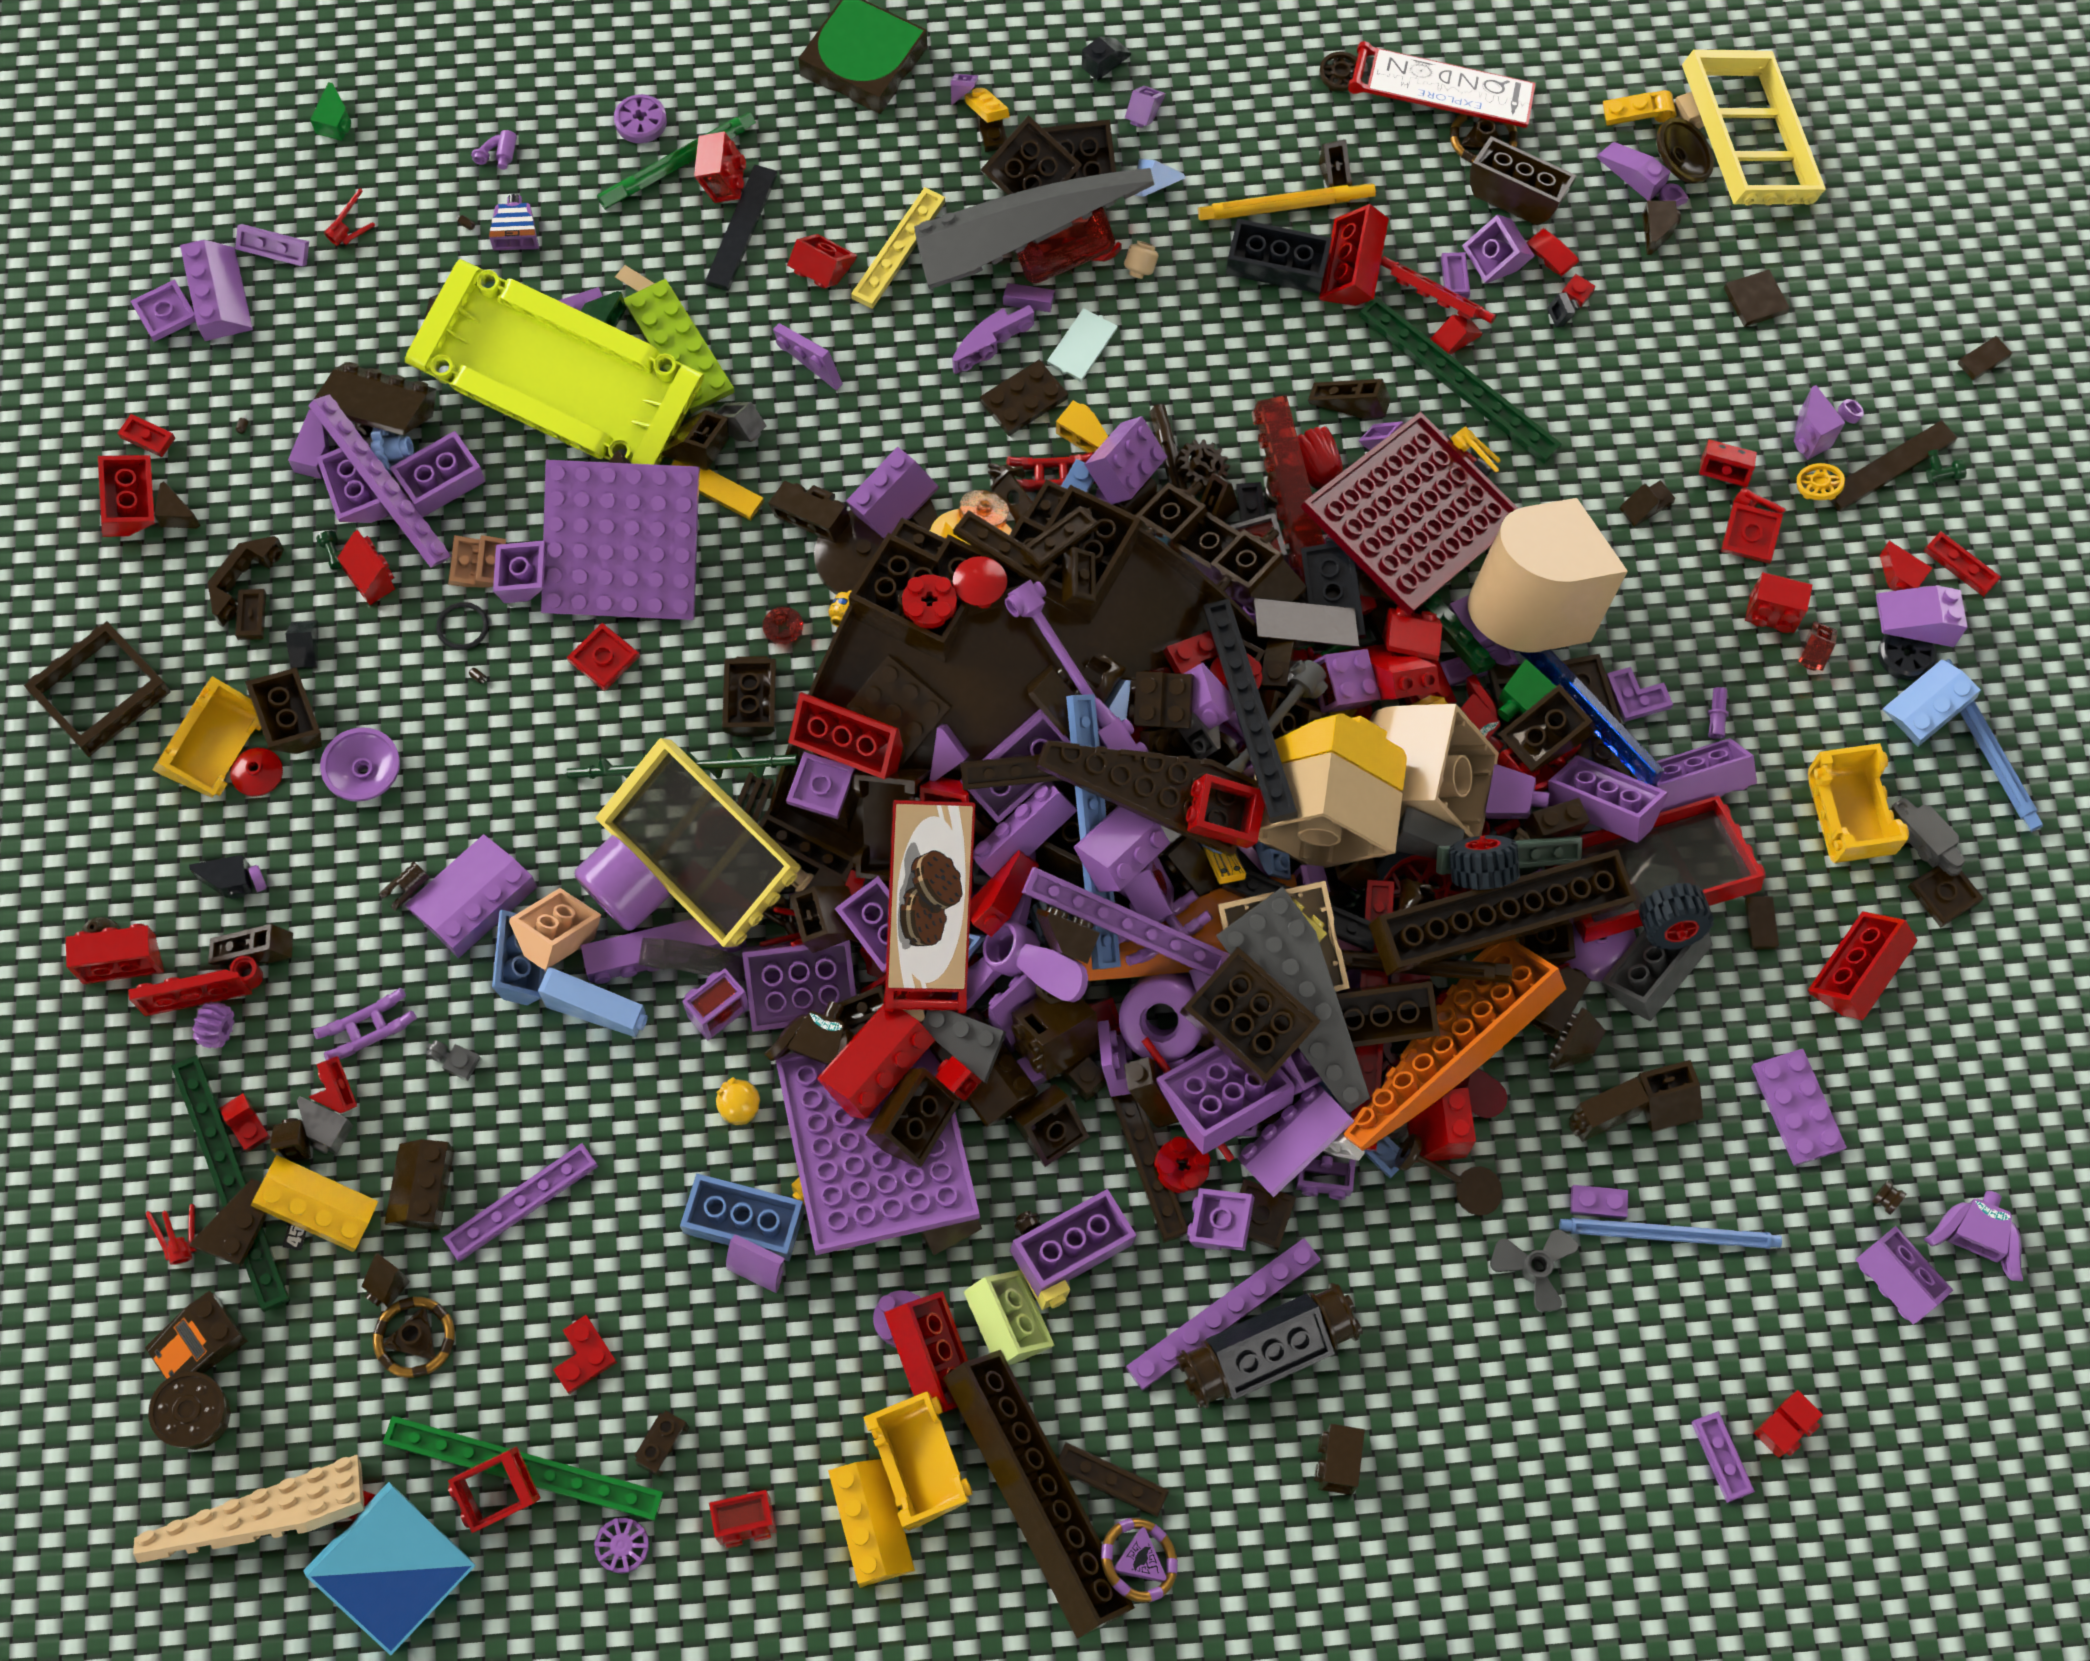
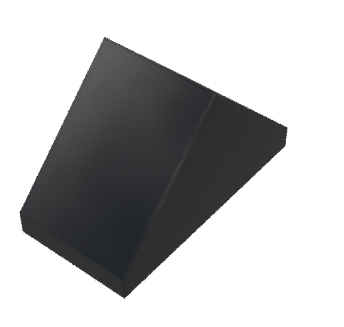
M318 621L291 622L285 633L291 669L318 668Z

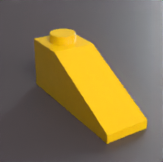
M1074 400L1056 421V434L1087 453L1095 452L1108 438L1107 433L1091 409L1085 404H1079Z

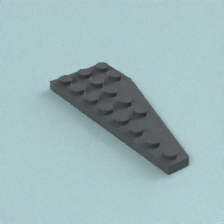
M1281 887L1218 933L1216 937L1230 955L1239 947L1321 1021L1298 1048L1348 1114L1368 1100L1370 1096L1316 931L1286 890Z

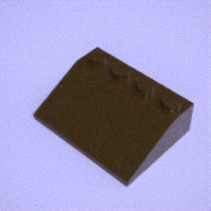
M1110 119L1043 128L1082 164L1071 179L1116 172Z
M345 362L333 369L314 399L330 394L350 421L405 435L433 417L436 388L429 387L426 382H411L405 380V377L401 375L389 376L382 374V371L379 369L360 368L356 363Z
M1239 947L1233 951L1180 1011L1188 1021L1261 1086L1275 1074L1321 1022Z

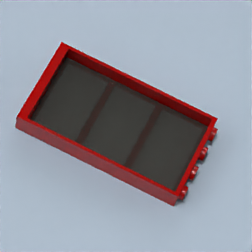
M1718 795L1660 812L1652 830L1638 843L1604 829L1580 836L1582 837L1581 860L1619 850L1637 900L1622 909L1573 922L1583 943L1591 942L1643 926L1639 916L1641 903L1645 901L1648 895L1653 894L1654 891L1664 886L1676 883L1697 885L1699 889L1703 890L1708 905L1711 906L1761 891L1763 880L1766 877L1765 870L1754 858L1751 845L1746 844L1742 837L1740 826L1735 824L1731 818L1728 805L1723 804ZM1556 865V866H1544V867H1545V869H1549V868L1557 867V866H1560V865Z

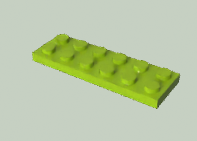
M666 278L624 298L627 311L647 343L658 349L660 354H670L674 357L675 361L704 374L702 385L689 408L691 414L735 393L733 385ZM668 364L662 366L665 372H668L672 368V366Z

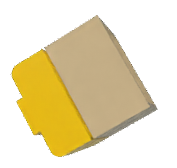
M1343 713L1314 720L1274 740L1297 810V818L1270 824L1264 805L1258 841L1275 850L1289 854L1290 858L1303 865L1323 866L1324 868L1395 853L1403 795L1400 791H1403L1407 763L1405 751L1386 739V730L1362 716L1350 718Z

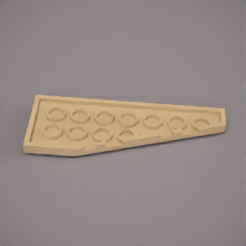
M358 1455L343 1457L333 1464L322 1468H314L301 1476L284 1479L277 1485L266 1489H257L250 1495L228 1500L223 1505L210 1510H201L196 1515L183 1520H174L167 1526L159 1529L145 1531L134 1538L133 1555L137 1563L168 1558L179 1550L186 1549L187 1553L190 1554L198 1552L201 1546L211 1545L212 1549L255 1542L261 1535L271 1534L273 1538L284 1536V1531L294 1529L300 1534L364 1511L361 1461Z

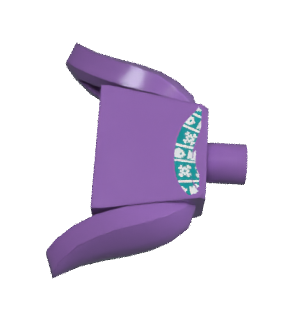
M1986 1191L1983 1201L1974 1198L1970 1203L1962 1202L1953 1206L1947 1211L1935 1230L1924 1238V1241L1932 1247L1948 1239L1947 1242L1997 1263L2000 1261L2003 1271L2010 1280L2023 1281L2020 1233L2016 1225L2011 1222V1213L1999 1208L2002 1197L1996 1192Z

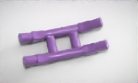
M1192 889L1183 897L1173 902V914L1156 921L1159 923L1166 921L1170 928L1192 936L1211 921L1213 916L1206 910L1197 918L1185 924L1184 927L1181 925L1176 915L1182 913L1191 903L1199 898ZM1118 936L1119 944L1129 942V940ZM1143 948L1136 953L1127 955L1126 963L1129 966L1151 960L1159 953Z
M399 988L376 1003L341 1020L338 1019L325 1026L315 1028L313 1032L316 1039L333 1036L346 1029L352 1041L335 1049L325 1051V1060L336 1056L340 1059L349 1057L377 1041L402 1031L407 1025L417 1019L415 1013L409 1011L386 1025L381 1012L389 1010L406 997L404 990ZM371 1017L377 1030L361 1037L356 1024Z

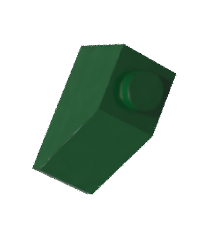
M616 291L584 304L581 312L616 327L626 310L622 292Z

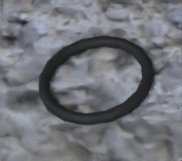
M459 602L450 605L442 611L437 619L436 631L439 639L446 646L456 650H466L475 647L483 641L488 632L489 621L486 613L479 606L469 602ZM460 607L476 610L482 616L484 623L480 636L473 642L464 645L449 642L443 636L441 629L445 616L452 610Z

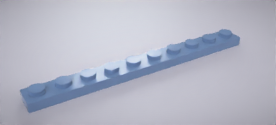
M1095 694L1066 696L1071 743L1088 747L1100 746ZM1075 786L1081 840L1106 817L1105 799ZM1083 865L1085 890L1115 903L1114 891L1099 892ZM1094 925L1092 930L1100 932L1091 954L1092 969L1121 967L1118 935Z

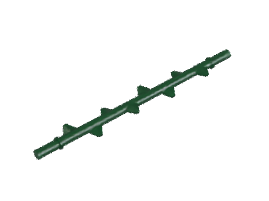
M735 747L729 749L727 759L697 760L690 752H685L703 771L709 770L717 779L722 777L723 769L750 768L757 778H762L766 767L776 768L777 766L800 764L799 754H771L770 756L742 758ZM601 757L598 767L590 765L589 767L568 768L566 775L569 779L588 777L595 779L596 777L622 775L627 779L638 764L613 766L605 757ZM671 762L663 771L670 783L676 782L679 772H688L679 762Z

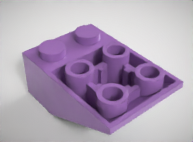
M1026 974L1014 977L1008 985L1010 988L1003 994L999 992L989 1002V1025L1006 1032L1003 1044L1011 1054L1016 1050L1014 1047L1016 1042L1015 1035L1011 1029L1013 1025L1011 1013L1039 997L1035 992L1036 983Z

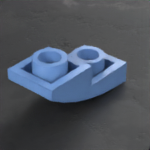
M1258 841L1255 844L1256 851L1267 874L1287 881L1290 880L1289 854L1275 850Z

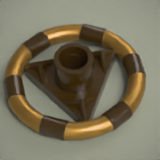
M1460 114L1450 128V141L1456 153L1464 160L1473 163L1477 156L1468 150L1481 151L1490 136L1503 141L1496 131L1495 123L1492 120L1480 118L1462 143H1460V126L1466 120L1474 118V116ZM1503 123L1509 133L1508 144L1517 147L1518 132L1516 126Z
M409 1297L389 1306L377 1320L373 1332V1348L380 1364L390 1373L404 1378H417L429 1375L437 1370L449 1357L455 1342L454 1324L448 1311L438 1302L425 1297ZM422 1307L383 1343L388 1322L394 1315L403 1310ZM426 1309L431 1310L444 1327L445 1337L437 1356ZM384 1347L431 1361L412 1368L403 1367L396 1364L386 1353Z

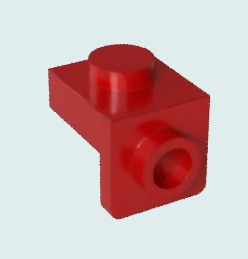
M1110 996L1089 1004L1096 1012L1097 1023L1108 1020L1111 1031L1116 1030L1117 1035H1120L1119 1014L1113 998Z

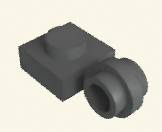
M434 1040L432 1044H428L426 1056L437 1062H441L442 1058L446 1059L442 1067L443 1070L466 1081L469 1080L481 1058L479 1054L456 1044L450 1053L446 1052L448 1047L437 1040Z

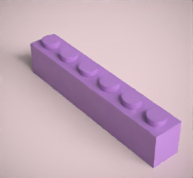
M738 908L712 914L729 932L741 919ZM694 918L581 945V950L590 983L603 984L609 982L611 978L619 976L628 978L644 970L658 971L665 965H683L688 963L689 960L699 957L701 959H709L714 957L716 953L724 951L734 953L740 951L742 947H746L747 944L745 940L737 947H723Z

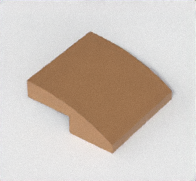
M454 535L448 585L493 587L496 545L506 544V539L481 535L480 539Z

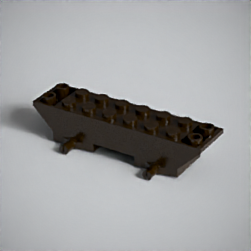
M1197 480L1187 490L1177 488L1168 482L1134 514L1141 518V528L1164 542L1198 568L1227 595L1254 612V598L1296 602L1307 590L1304 582L1284 560L1283 553L1271 545L1275 538L1280 535L1278 530L1271 527L1263 537L1252 535L1244 529L1242 532L1234 529L1207 512L1206 505L1195 499L1194 496L1203 489V485Z

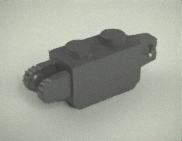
M1905 798L1894 803L1891 810L1896 819H1900L1903 824L1908 826L1909 838L1906 842L1910 843L1917 850L1919 857L1923 861L1928 862L1933 868L1939 865L1944 872H1947L1946 874L1958 876L1965 862V857L1956 848L1959 842V835L1931 806L1922 805L1917 808Z

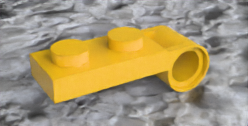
M1667 90L1603 101L1606 126L1655 117L1657 122L1664 123L1666 120L1676 117L1673 94Z

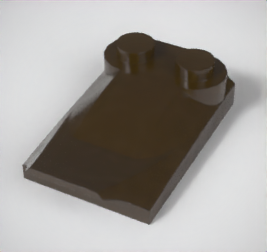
M767 656L736 657L735 659H724L723 732L735 737L768 736L775 732L776 659H769Z

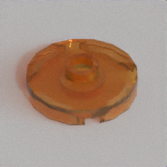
M986 490L968 492L962 497L959 504V516L961 519L969 510L998 529L1005 525L1009 515L1008 505L1005 500L999 495Z

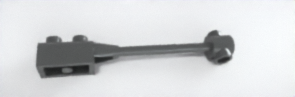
M1300 660L1291 667L1290 672L1294 676L1290 679V686L1293 690L1269 718L1268 723L1271 732H1273L1301 696L1316 699L1326 691L1328 687L1324 681L1326 672L1319 664L1311 660H1306L1305 662ZM1247 747L1227 767L1243 774L1246 764L1250 760Z

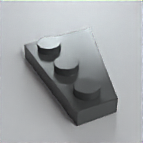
M928 1010L922 1024L937 1043L983 1082L987 1083L1006 1032L950 1010Z

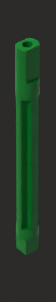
M747 112L740 117L731 119L705 135L726 132L728 137L732 139L743 133L748 127L756 124L752 113ZM698 138L597 194L602 207L606 210L695 160Z

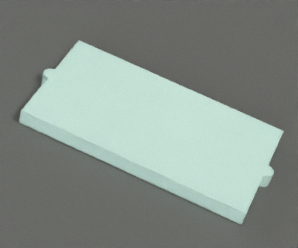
M1083 308L1047 360V364L1062 371L1063 375L1068 374L1082 382L1118 329V326L1103 319L1102 315L1098 316Z

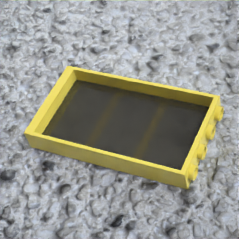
M660 738L595 817L611 835L621 840L648 867L667 891L723 947H737L745 941L748 930L756 926L763 919L764 911L779 900L781 896L779 893L785 886L791 885L796 880V873L801 868L682 749L669 739Z

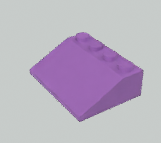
M483 834L412 897L405 906L459 959L498 923L500 910L511 912L537 888L533 876Z
M850 940L816 953H812L804 944L792 947L791 942L764 947H743L742 956L752 1032L785 1028L795 1018L808 1014L811 1010L824 1015L829 1001L838 1003L856 996Z
M1216 1045L1156 1078L1157 1084L1185 1133L1203 1155L1291 1105L1294 1097L1295 1085L1281 1068L1261 1086Z

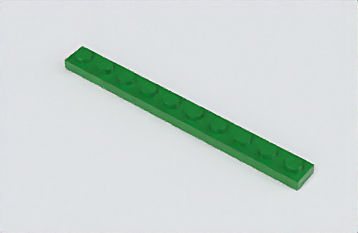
M395 1416L391 1417L382 1443L389 1447L467 1469L509 1450V1448ZM520 1452L536 1488L656 1521L664 1492ZM502 1462L481 1472L510 1480Z

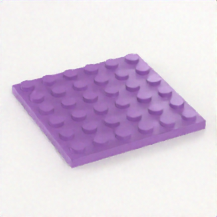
M546 460L543 541L546 542L541 613L694 620L700 467Z

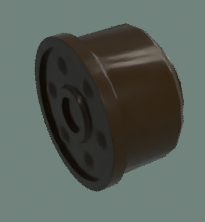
M194 1371L175 1374L161 1383L151 1398L148 1410L150 1426L161 1441L173 1447L191 1450L209 1447L220 1439L228 1427L231 1415L229 1400L218 1383L209 1376Z

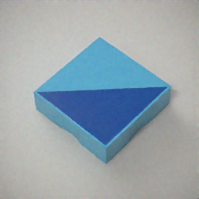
M388 1482L364 1507V1511L358 1513L349 1528L334 1538L303 1571L305 1576L391 1656L476 1565L443 1532L439 1531L403 1494Z

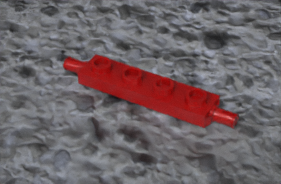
M1386 256L1381 259L1380 265L1391 270L1390 274L1397 277L1396 282L1401 285L1416 287L1418 294L1428 298L1431 295L1438 299L1437 303L1445 308L1453 307L1457 309V314L1466 319L1477 317L1490 324L1494 322L1496 315L1485 310L1484 307L1399 262H1395Z

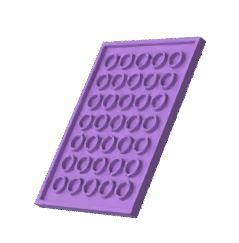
M928 1048L910 1069L925 1067L935 1077L940 1063ZM797 1053L787 1054L776 1060L815 1255L980 1218L955 1112L922 1167L917 1168L882 1151L865 1135L893 1089L866 1119L850 1117L817 1080V1077L828 1065Z

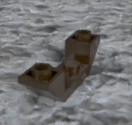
M271 536L238 543L208 581L212 614L220 626L224 627L236 615L237 604L227 592L234 588L236 580L240 575L249 569L251 561L255 560L270 569L274 563L280 560L284 548L277 537Z

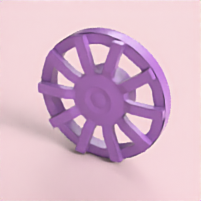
M615 1518L607 1522L599 1530L594 1542L595 1554L599 1563L605 1569L613 1573H628L637 1569L646 1559L649 1551V1538L645 1529L635 1520ZM619 1523H628L624 1533H621ZM613 1525L615 1526L617 1534L615 1536H613L609 1531H607V1529ZM632 1525L639 1529L633 1535H628ZM603 1534L611 1539L610 1542H600ZM642 1534L644 1543H634L633 1540ZM600 1547H610L609 1551L603 1555L600 1554ZM634 1548H644L641 1557L633 1552ZM614 1554L615 1556L609 1566L604 1559ZM629 1555L636 1560L631 1566H628L627 1562ZM618 1558H622L624 1568H615Z

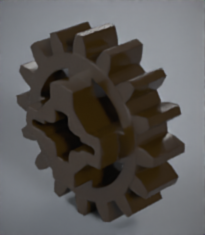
M1196 439L1191 444L1186 443L1178 453V460L1175 463L1176 466L1180 467L1177 473L1180 475L1184 474L1185 476L1183 482L1190 481L1192 485L1197 480L1203 485V489L1200 490L1203 491L1207 487L1211 474L1216 470V474L1226 479L1229 475L1227 471L1230 465L1225 464L1228 457L1221 456L1222 448L1214 449L1215 443L1213 442L1210 446L1206 445L1205 439L1200 444H1198Z

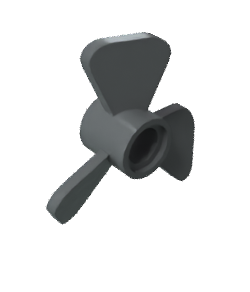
M1554 1230L1549 1235L1543 1250H1535L1527 1255L1508 1239H1500L1495 1245L1490 1266L1495 1272L1522 1271L1524 1278L1534 1283L1535 1309L1539 1312L1557 1311L1562 1306V1300L1547 1277L1553 1270L1554 1262L1575 1253L1578 1249V1243L1564 1231ZM1531 1262H1540L1544 1267V1272L1534 1271Z

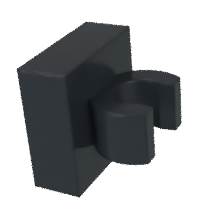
M1558 293L1547 309L1555 327H1564L1574 317L1575 310H1579L1580 307L1577 300L1569 299L1567 293Z

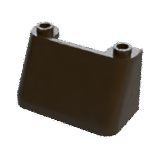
M898 769L885 780L863 771L854 774L851 786L856 796L863 798L864 846L853 857L856 878L875 879L879 876L882 881H890L893 801H920V786L930 781L931 770Z

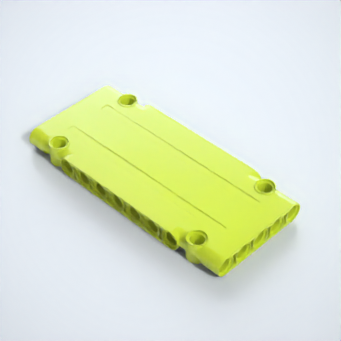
M459 259L454 265L405 357L406 364L435 377L440 383L450 384L457 392L598 459L606 458L610 460L616 451L623 449L627 451L625 457L632 464L660 465L664 457L662 456V451L679 429L704 379L703 373L675 361L674 357L670 354H660L659 350L649 343L513 279H507L506 281L498 277L494 271L483 270L462 259ZM487 282H495L491 288L484 287ZM668 364L672 366L668 372L660 370L663 365ZM445 365L449 366V369L446 372H438L440 367Z

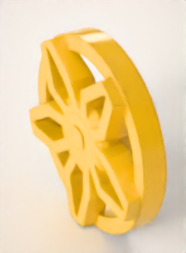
M1817 463L1809 465L1799 472L1796 485L1798 491L1807 500H1833L1842 492L1845 485V477L1839 468L1830 464ZM1815 471L1813 475H1806L1809 472ZM1827 471H1830L1835 475H1829Z

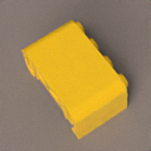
M1881 743L1819 752L1808 769L1810 789L1828 854L1833 863L1895 855L1909 838L1908 826L1903 824L1900 819L1894 820L1893 811L1888 808L1886 801L1887 790L1885 786H1882L1880 780L1885 767L1888 766V757L1883 752Z

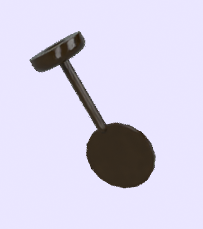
M1412 1133L1405 1139L1395 1159L1396 1168L1406 1171L1418 1161L1457 1182L1455 1188L1457 1200L1468 1213L1480 1216L1488 1215L1496 1210L1501 1202L1503 1192L1501 1182L1494 1172L1488 1168L1478 1166L1470 1167L1458 1176L1420 1155L1423 1145L1421 1137Z

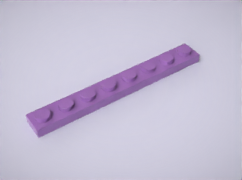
M330 394L314 399L308 405L430 568L446 562L451 555L445 548V545L438 539L414 504L401 490L399 484L392 478L368 443L361 437L353 423L340 409L338 403Z
M1032 867L1022 891L1025 895L1209 976H1212L1229 957V953L1035 867Z
M1303 1238L1126 1366V1369L1143 1391L1178 1365L1176 1356L1180 1355L1179 1352L1181 1350H1184L1186 1353L1201 1346V1341L1229 1329L1320 1263L1321 1259L1306 1239Z

